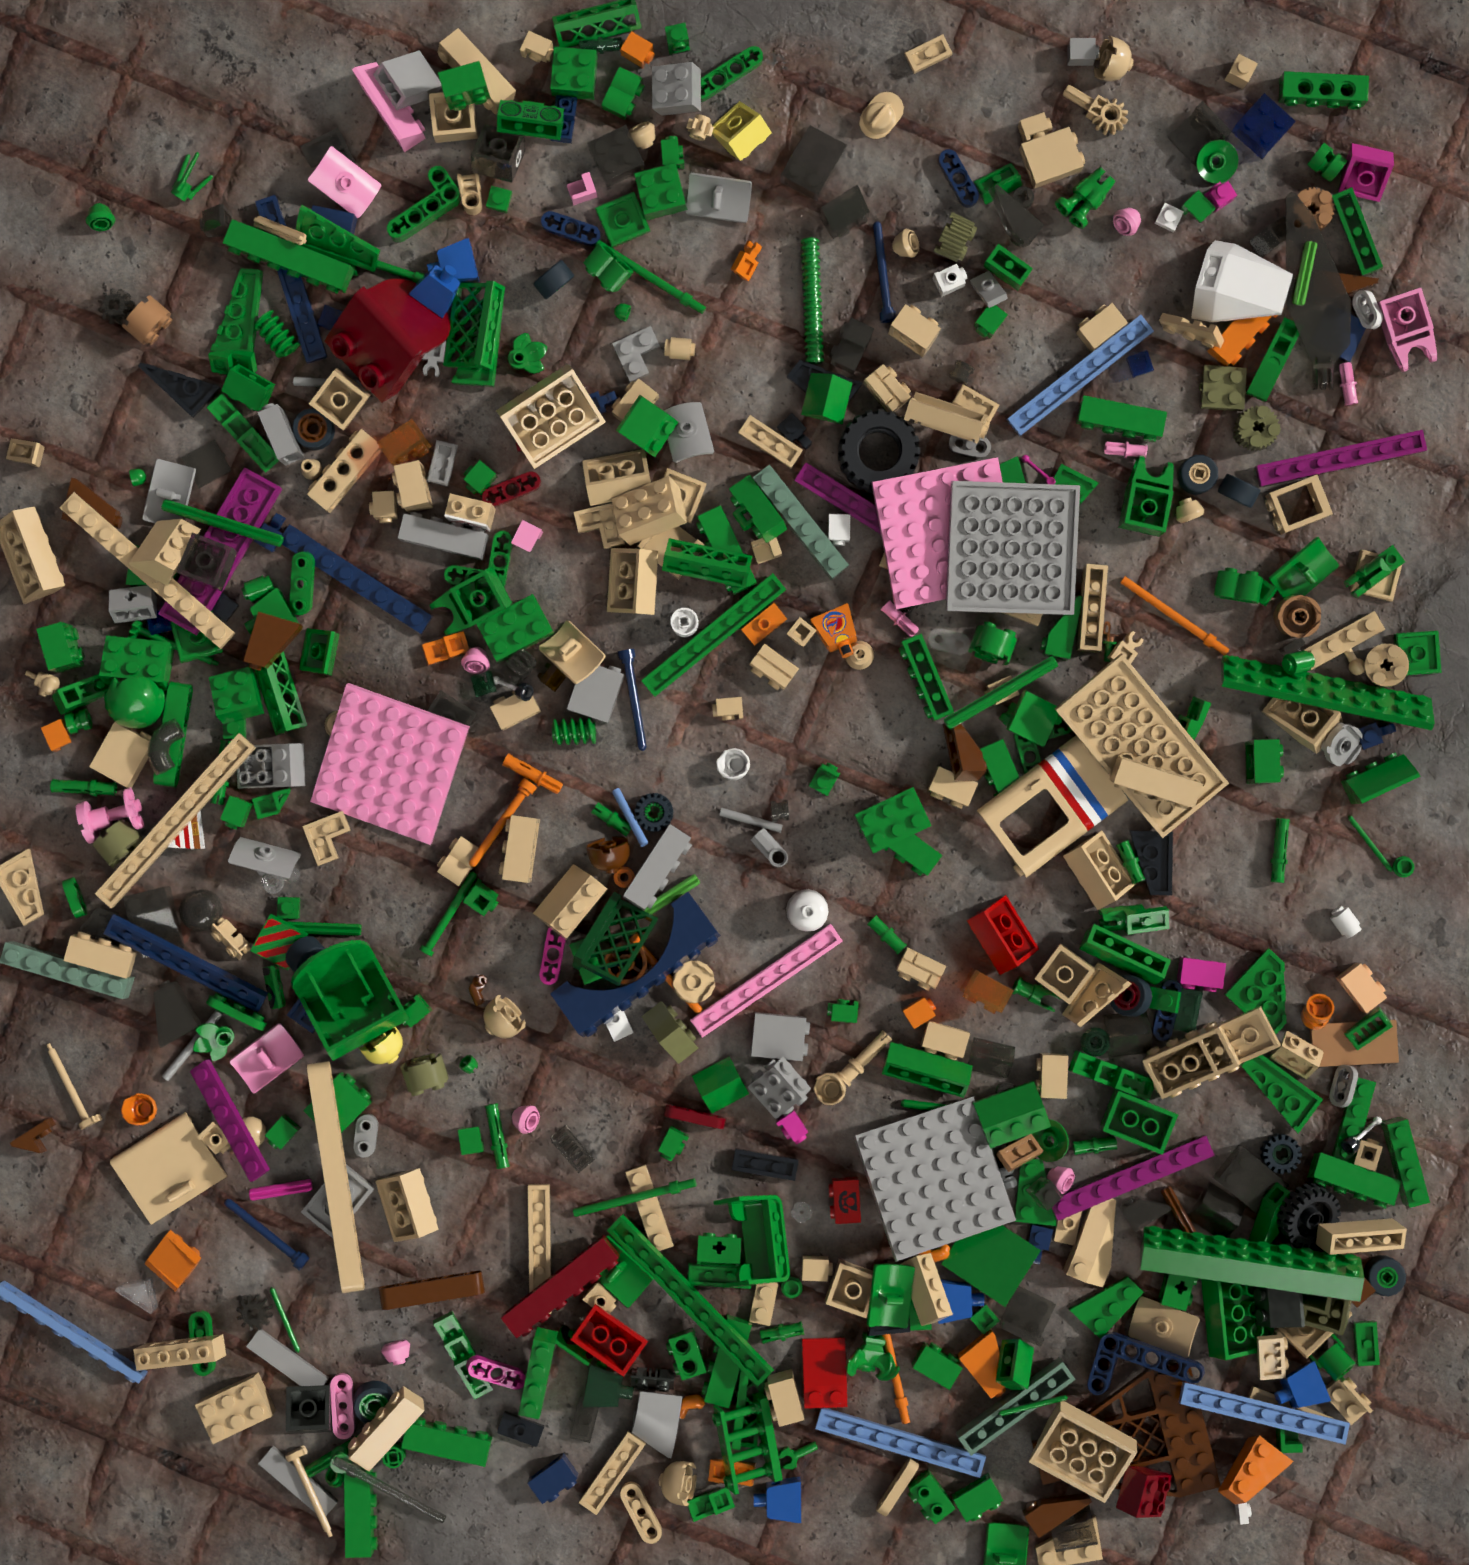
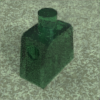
M590 1365L583 1407H618L619 1398L632 1400L634 1387L622 1385L623 1376Z

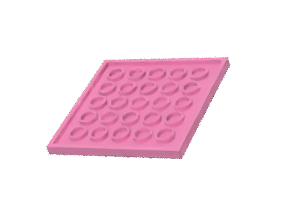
M998 457L871 482L895 609L946 599L951 481L1003 483Z
M348 683L343 693L310 802L337 812L343 811L348 816L431 845L470 726Z

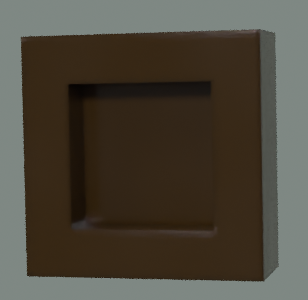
M546 663L545 667L548 670L544 675L539 673L537 677L540 679L539 681L556 692L567 676L554 664Z

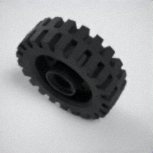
M1310 1183V1185L1304 1184L1303 1188L1297 1187L1296 1193L1291 1191L1289 1199L1285 1197L1283 1201L1286 1204H1281L1279 1207L1282 1212L1277 1214L1279 1218L1277 1225L1281 1234L1289 1242L1299 1248L1311 1249V1246L1317 1247L1318 1224L1339 1223L1340 1219L1337 1217L1341 1216V1211L1339 1210L1341 1207L1337 1198L1328 1190L1318 1184Z

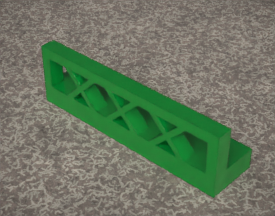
M617 0L552 17L559 47H569L642 28L635 0ZM634 14L636 23L626 25L622 22L626 15ZM606 20L615 22L614 27L610 30H606L601 26ZM586 25H591L595 28L590 35L581 33V30ZM570 30L575 33L572 39L562 41L560 32Z
M669 538L664 554L662 571L746 588L752 556ZM671 546L680 548L682 551H671ZM700 552L703 556H695L693 553ZM719 556L722 557L724 560L718 561L715 560L713 557ZM735 561H742L747 563L746 566L737 565Z
M284 651L279 655L277 664L273 662L268 669L262 667L261 671L254 669L276 736L308 726ZM278 672L284 675V684L277 680ZM285 692L291 696L292 701L290 705L284 701L283 695ZM291 712L297 715L299 724L292 725L289 717Z
M740 1369L736 1409L746 1407V1400L749 1403L747 1406L752 1405L751 1400L747 1397V1390L754 1385L763 1394L765 1380L759 1387ZM744 1416L734 1419L733 1432L751 1427L755 1422L757 1423V1417L751 1422H748ZM754 1435L753 1442L741 1441V1439L733 1441L732 1449L740 1450V1447H757L759 1435Z

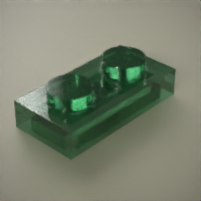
M1181 987L1179 1009L1176 1014L1173 1030L1188 1033L1196 1029L1203 992Z

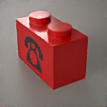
M858 1177L832 1178V1184H828L829 1197H833L834 1205L830 1206V1219L834 1218L835 1224L861 1223Z

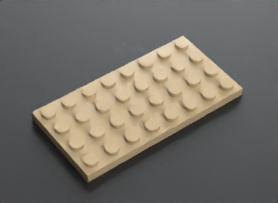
M1122 653L1055 708L1056 712L1110 776L1117 756L1120 755L1197 779L1203 783L1195 808L1188 806L1187 809L1175 806V802L1170 800L1167 803L1154 799L1155 796L1147 794V797L1134 793V789L1128 787L1127 790H1122L1162 838L1229 784Z

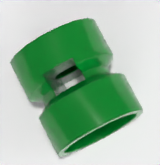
M1323 143L1310 159L1307 166L1315 172L1321 171V176L1331 183L1348 160L1339 153L1334 154L1333 149L1326 143Z

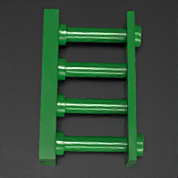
M761 1392L752 1394L754 1400L752 1405L724 1413V1410L719 1406H713L714 1414H712V1421L714 1426L717 1427L725 1470L723 1481L726 1489H729L735 1495L739 1494L738 1483L763 1475H766L774 1482L783 1480L767 1396ZM753 1413L756 1415L757 1423H755V1426L728 1434L727 1421ZM756 1434L760 1436L761 1443H759V1446L732 1454L730 1442ZM761 1454L764 1456L765 1464L762 1467L736 1475L735 1462Z

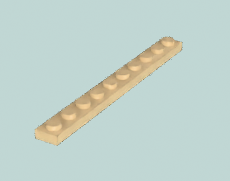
M75 492L60 507L62 511L220 649L234 636V631L173 578L167 586L130 566L129 562L139 548Z
M238 733L95 895L110 908H114L256 747Z

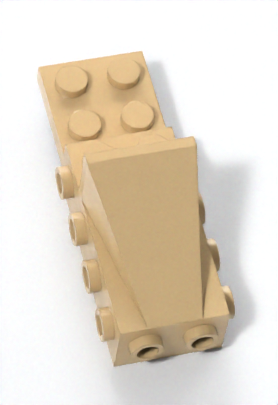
M1261 1006L1225 1022L1216 1023V1021L1207 1023L1198 1030L1195 1029L1185 1034V1038L1181 1040L1174 1038L1166 1043L1167 1046L1163 1048L1156 1046L1148 1050V1054L1143 1059V1066L1150 1075L1154 1088L1161 1098L1164 1099L1168 1096L1173 1098L1181 1094L1182 1090L1187 1088L1191 1090L1200 1086L1203 1081L1217 1079L1224 1072H1234L1240 1068L1239 1065L1274 1050L1280 1047L1281 1044Z

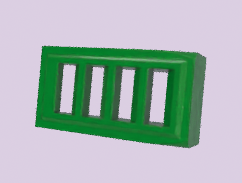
M1377 1007L1344 1034L1358 1051L1392 1028L1393 1025L1383 1010ZM1379 1017L1383 1024L1380 1026L1375 1018ZM1372 1022L1376 1030L1373 1031L1368 1023ZM1362 1027H1364V1028L1367 1030V1032L1369 1033V1035H1368L1367 1037H1366V1035L1362 1032V1030H1361ZM1357 1032L1363 1040L1359 1042L1353 1033Z

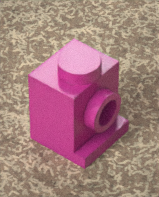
M1229 181L1224 184L1221 182L1217 183L1204 196L1216 207L1215 213L1233 202L1237 194Z
M794 1109L787 1116L783 1115L776 1120L778 1127L780 1125L784 1126L781 1130L787 1139L792 1138L796 1144H799L807 1138L805 1134L808 1133V1130Z

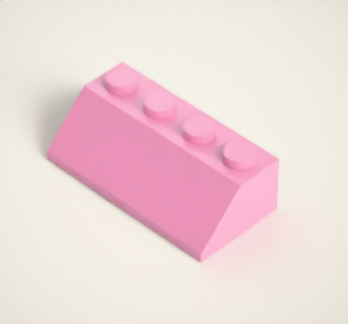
M377 62L353 68L352 71L358 83L404 152L426 139L423 134L425 131L424 126L419 119L415 121L411 115L414 113L411 106L396 110L373 75L379 67Z

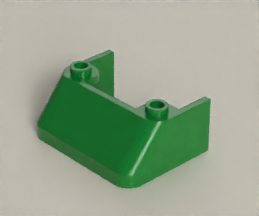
M760 1195L715 1200L714 1205L728 1204L729 1214L734 1221H742L746 1264L739 1265L736 1270L737 1282L724 1283L723 1288L787 1281L790 1276V1266L781 1199L777 1195Z

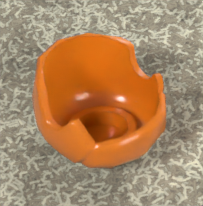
M136 1093L124 1100L121 1108L122 1117L129 1124L135 1126L146 1125L157 1114L156 1102L150 1095Z

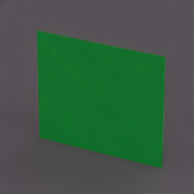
M1001 1225L955 1241L949 1251L950 1255L944 1259L941 1265L1006 1307L1041 1250Z

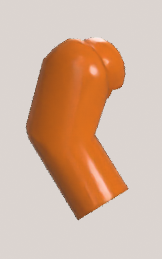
M697 1394L685 1396L682 1399L679 1418L684 1419L689 1409H702L705 1405L704 1398Z

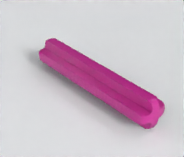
M311 1179L252 1188L249 1190L250 1200L254 1201L308 1192L313 1189Z

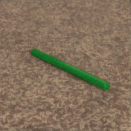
M1348 815L1350 823L1386 869L1392 872V866L1353 816Z
M271 1287L270 1293L295 1352L299 1353L300 1347L275 1288Z
M1063 1395L1001 1410L998 1415L1004 1416L1066 1401L1068 1397Z

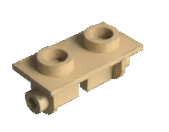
M222 917L216 922L218 926L214 923L212 924L210 929L212 931L211 935L217 942L221 941L226 946L225 949L232 958L236 957L240 960L243 955L242 951L246 954L251 950L250 943L240 933L235 938L231 936L237 929L228 919L225 920Z

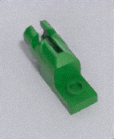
M1391 545L1346 579L1344 585L1347 588L1357 582L1359 586L1350 594L1354 598H1358L1405 563V560L1394 545Z
M1142 904L1098 910L1099 915L1102 916V919H1099L1100 927L1109 931L1125 930L1130 935L1169 929V909L1167 906L1145 909Z

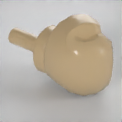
M28 670L25 673L26 676L35 680L34 685L39 687L38 694L43 697L53 695L59 688V678L43 672H39L36 675Z

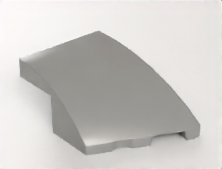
M639 1391L637 1410L634 1411L631 1433L668 1458H672L682 1396Z

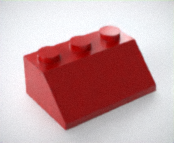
M1006 895L966 920L1000 975L1018 967L1039 950V947Z
M596 1304L586 1314L571 1337V1341L623 1377L648 1342L647 1339Z

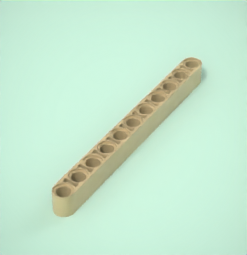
M329 1061L307 1064L342 1293L361 1291L365 1289L331 1065Z

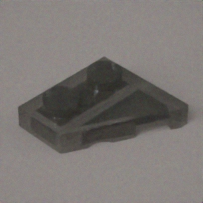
M1087 1505L1051 1530L1056 1552L1098 1544L1090 1505Z

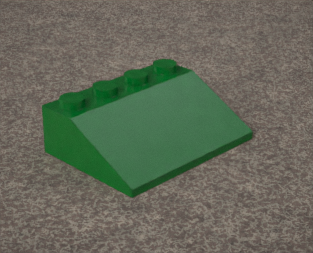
M1201 1279L1209 1357L1230 1360L1257 1353L1256 1337L1274 1335V1328L1256 1325L1253 1286Z

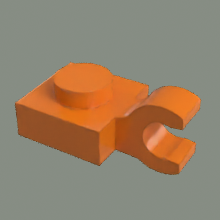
M748 240L744 246L745 252H739L730 270L743 280L749 281L759 263L755 258L761 251L762 246L757 242L753 244Z

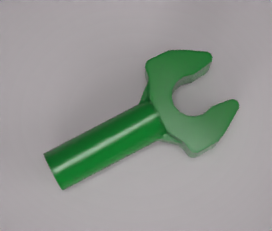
M814 1441L797 1450H792L789 1446L784 1447L778 1455L779 1459L785 1456H790L792 1459L783 1464V1468H796L798 1459L817 1450L818 1446Z

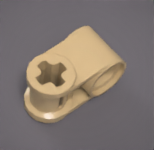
M476 171L474 174L463 176L457 174L464 210L469 215L479 214L483 207L479 172ZM469 200H477V204L475 206L471 207L467 205Z

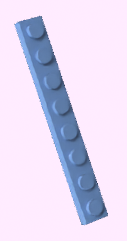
M1139 315L1007 419L1008 423L1021 436L1147 338L1154 330L1143 316Z
M5 1280L0 1283V1299L2 1301L13 1303L18 1311L35 1317L34 1320L38 1324H46L52 1328L54 1334L68 1338L73 1346L77 1348L82 1347L88 1351V1355L96 1360L101 1359L107 1363L106 1366L109 1369L120 1371L128 1381L139 1384L148 1373L146 1370L136 1371V1364L10 1283Z
M1187 1382L1182 1383L1178 1401L1182 1405L1346 1445L1350 1423Z
M828 1408L820 1409L815 1426L817 1430L979 1478L986 1459L985 1455L977 1452L971 1456L966 1449Z

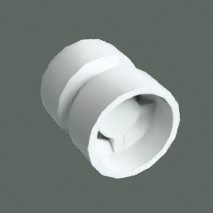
M680 608L672 614L671 627L676 635L690 637L698 629V617L693 610Z

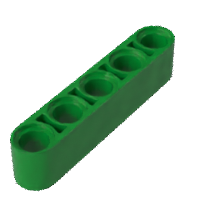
M171 681L168 685L153 782L156 785L175 788L178 785L193 695V685Z

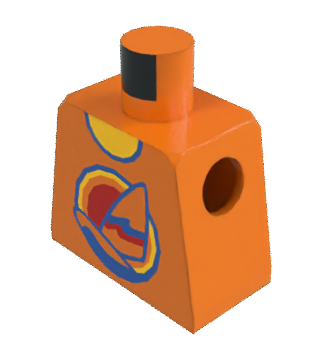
M848 603L810 619L812 627L817 630V635L829 652L839 649L842 658L853 655L854 652L850 644L855 643L857 637Z

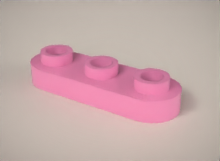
M339 1373L334 1376L330 1383L333 1433L337 1438L348 1439L355 1431L353 1381L348 1374ZM340 1380L346 1383L345 1387L339 1385ZM340 1402H345L347 1408H341ZM341 1424H347L348 1429H342Z

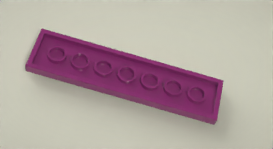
M244 467L217 515L260 528L281 493L282 488ZM209 526L177 582L208 610L212 611L253 539ZM165 601L158 614L197 636L200 630Z

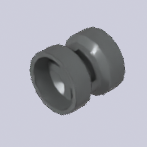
M999 1165L998 1169L1005 1189L1016 1187L1018 1184L1013 1176L1014 1170L1008 1172L1004 1165Z

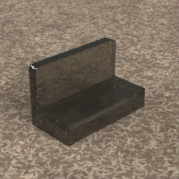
M974 1037L967 1064L973 1066L972 1071L1007 1079L1014 1063L1015 1047Z

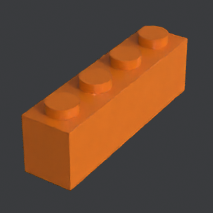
M1271 316L1234 320L1221 334L1224 339L1221 348L1214 346L1206 352L1222 366H1228L1230 363L1234 366L1242 357L1239 353L1243 348L1248 350L1256 341L1253 337L1257 332L1262 334L1270 325L1267 321Z

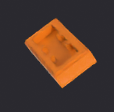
M773 603L743 627L741 631L756 646L783 624L787 618L776 604Z

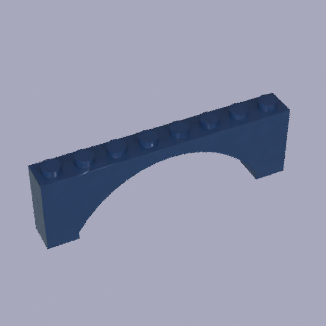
M689 892L671 904L674 908V920L668 945L660 960L642 978L627 986L603 991L578 988L566 981L550 993L580 1036L589 1037L597 1031V1027L602 1023L607 1024L615 1017L614 1014L620 1010L625 1011L632 1005L631 1002L637 997L640 999L649 993L648 989L652 986L662 984L666 980L667 975L671 972H678L683 968V963L689 959L694 960L701 954L700 951L706 946L709 948L718 942L717 938L721 935Z

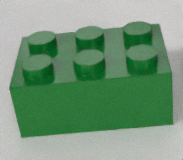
M534 594L477 623L482 636L498 663L555 634Z
M106 635L99 677L104 684L110 685V681L114 677L118 682H121L129 677L142 676L152 680L159 688L167 691L174 649L170 642Z
M914 787L854 815L872 854L932 826Z
M1114 1088L1099 1128L1104 1132L1163 1155L1178 1114Z

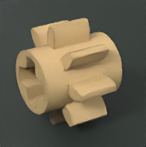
M696 114L694 119L689 118L686 127L688 132H690L689 136L699 141H704L706 136L711 137L714 129L710 123L711 119L700 114Z

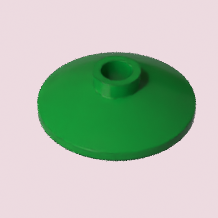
M1210 141L1200 149L1197 155V171L1204 180L1210 183L1225 182L1236 172L1239 161L1238 153L1234 146L1227 141ZM1214 157H1218L1219 160L1216 165L1212 163Z
M1049 1119L1051 1127L1032 1133V1135L1043 1149L1042 1154L1037 1157L1046 1162H1055L1066 1154L1069 1139L1064 1127L1059 1122Z

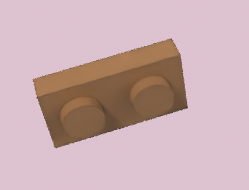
M1030 1134L1000 1150L996 1155L1006 1170L1010 1172L1041 1155L1043 1149L1033 1135Z

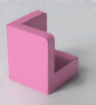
M590 172L582 174L581 180L567 184L573 206L597 198Z
M522 520L511 544L531 552L543 531Z

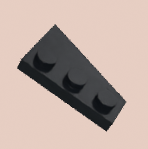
M799 360L787 375V379L806 393L811 373L834 374L852 383L848 402L863 384V382L849 379L841 374L827 371L824 368Z
M1129 831L1143 876L1145 877L1149 895H1172L1173 831L1164 838L1157 831Z

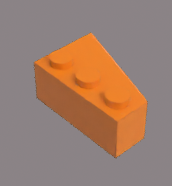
M1261 1436L1249 1437L1218 1492L1234 1504L1246 1503L1294 1461Z

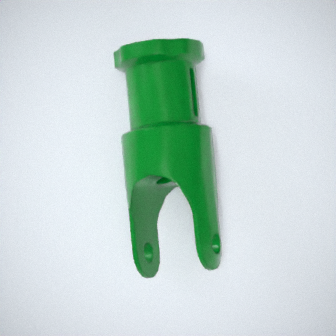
M1020 976L1015 980L1011 990L1012 994L1015 995L1017 993L1027 998V1001L1055 1012V1009L1042 1003L1041 999L1045 995L1061 999L1052 991L1037 984L1032 985L1022 980Z

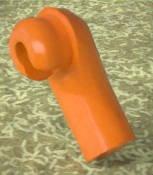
M946 1244L938 1247V1249L928 1250L918 1255L931 1253L934 1262H938L950 1255V1247Z

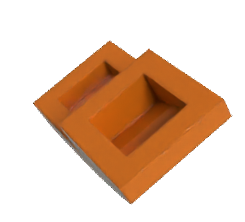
M464 631L421 645L428 666L465 654L469 650Z
M711 1459L708 1481L724 1484L723 1476H725L723 1459ZM744 1461L734 1463L736 1475L753 1470L756 1466V1463ZM754 1479L738 1484L752 1487Z

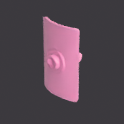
M332 146L329 147L318 166L308 177V181L349 213L355 214L357 218H360L381 187L378 181Z
M278 1023L231 1058L230 1064L240 1074L251 1092L256 1093L302 1059L304 1054L281 1023Z

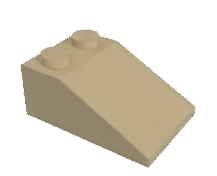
M1274 697L1262 711L1295 740L1316 754L1320 751L1322 742L1327 739L1335 725L1343 722L1340 711Z

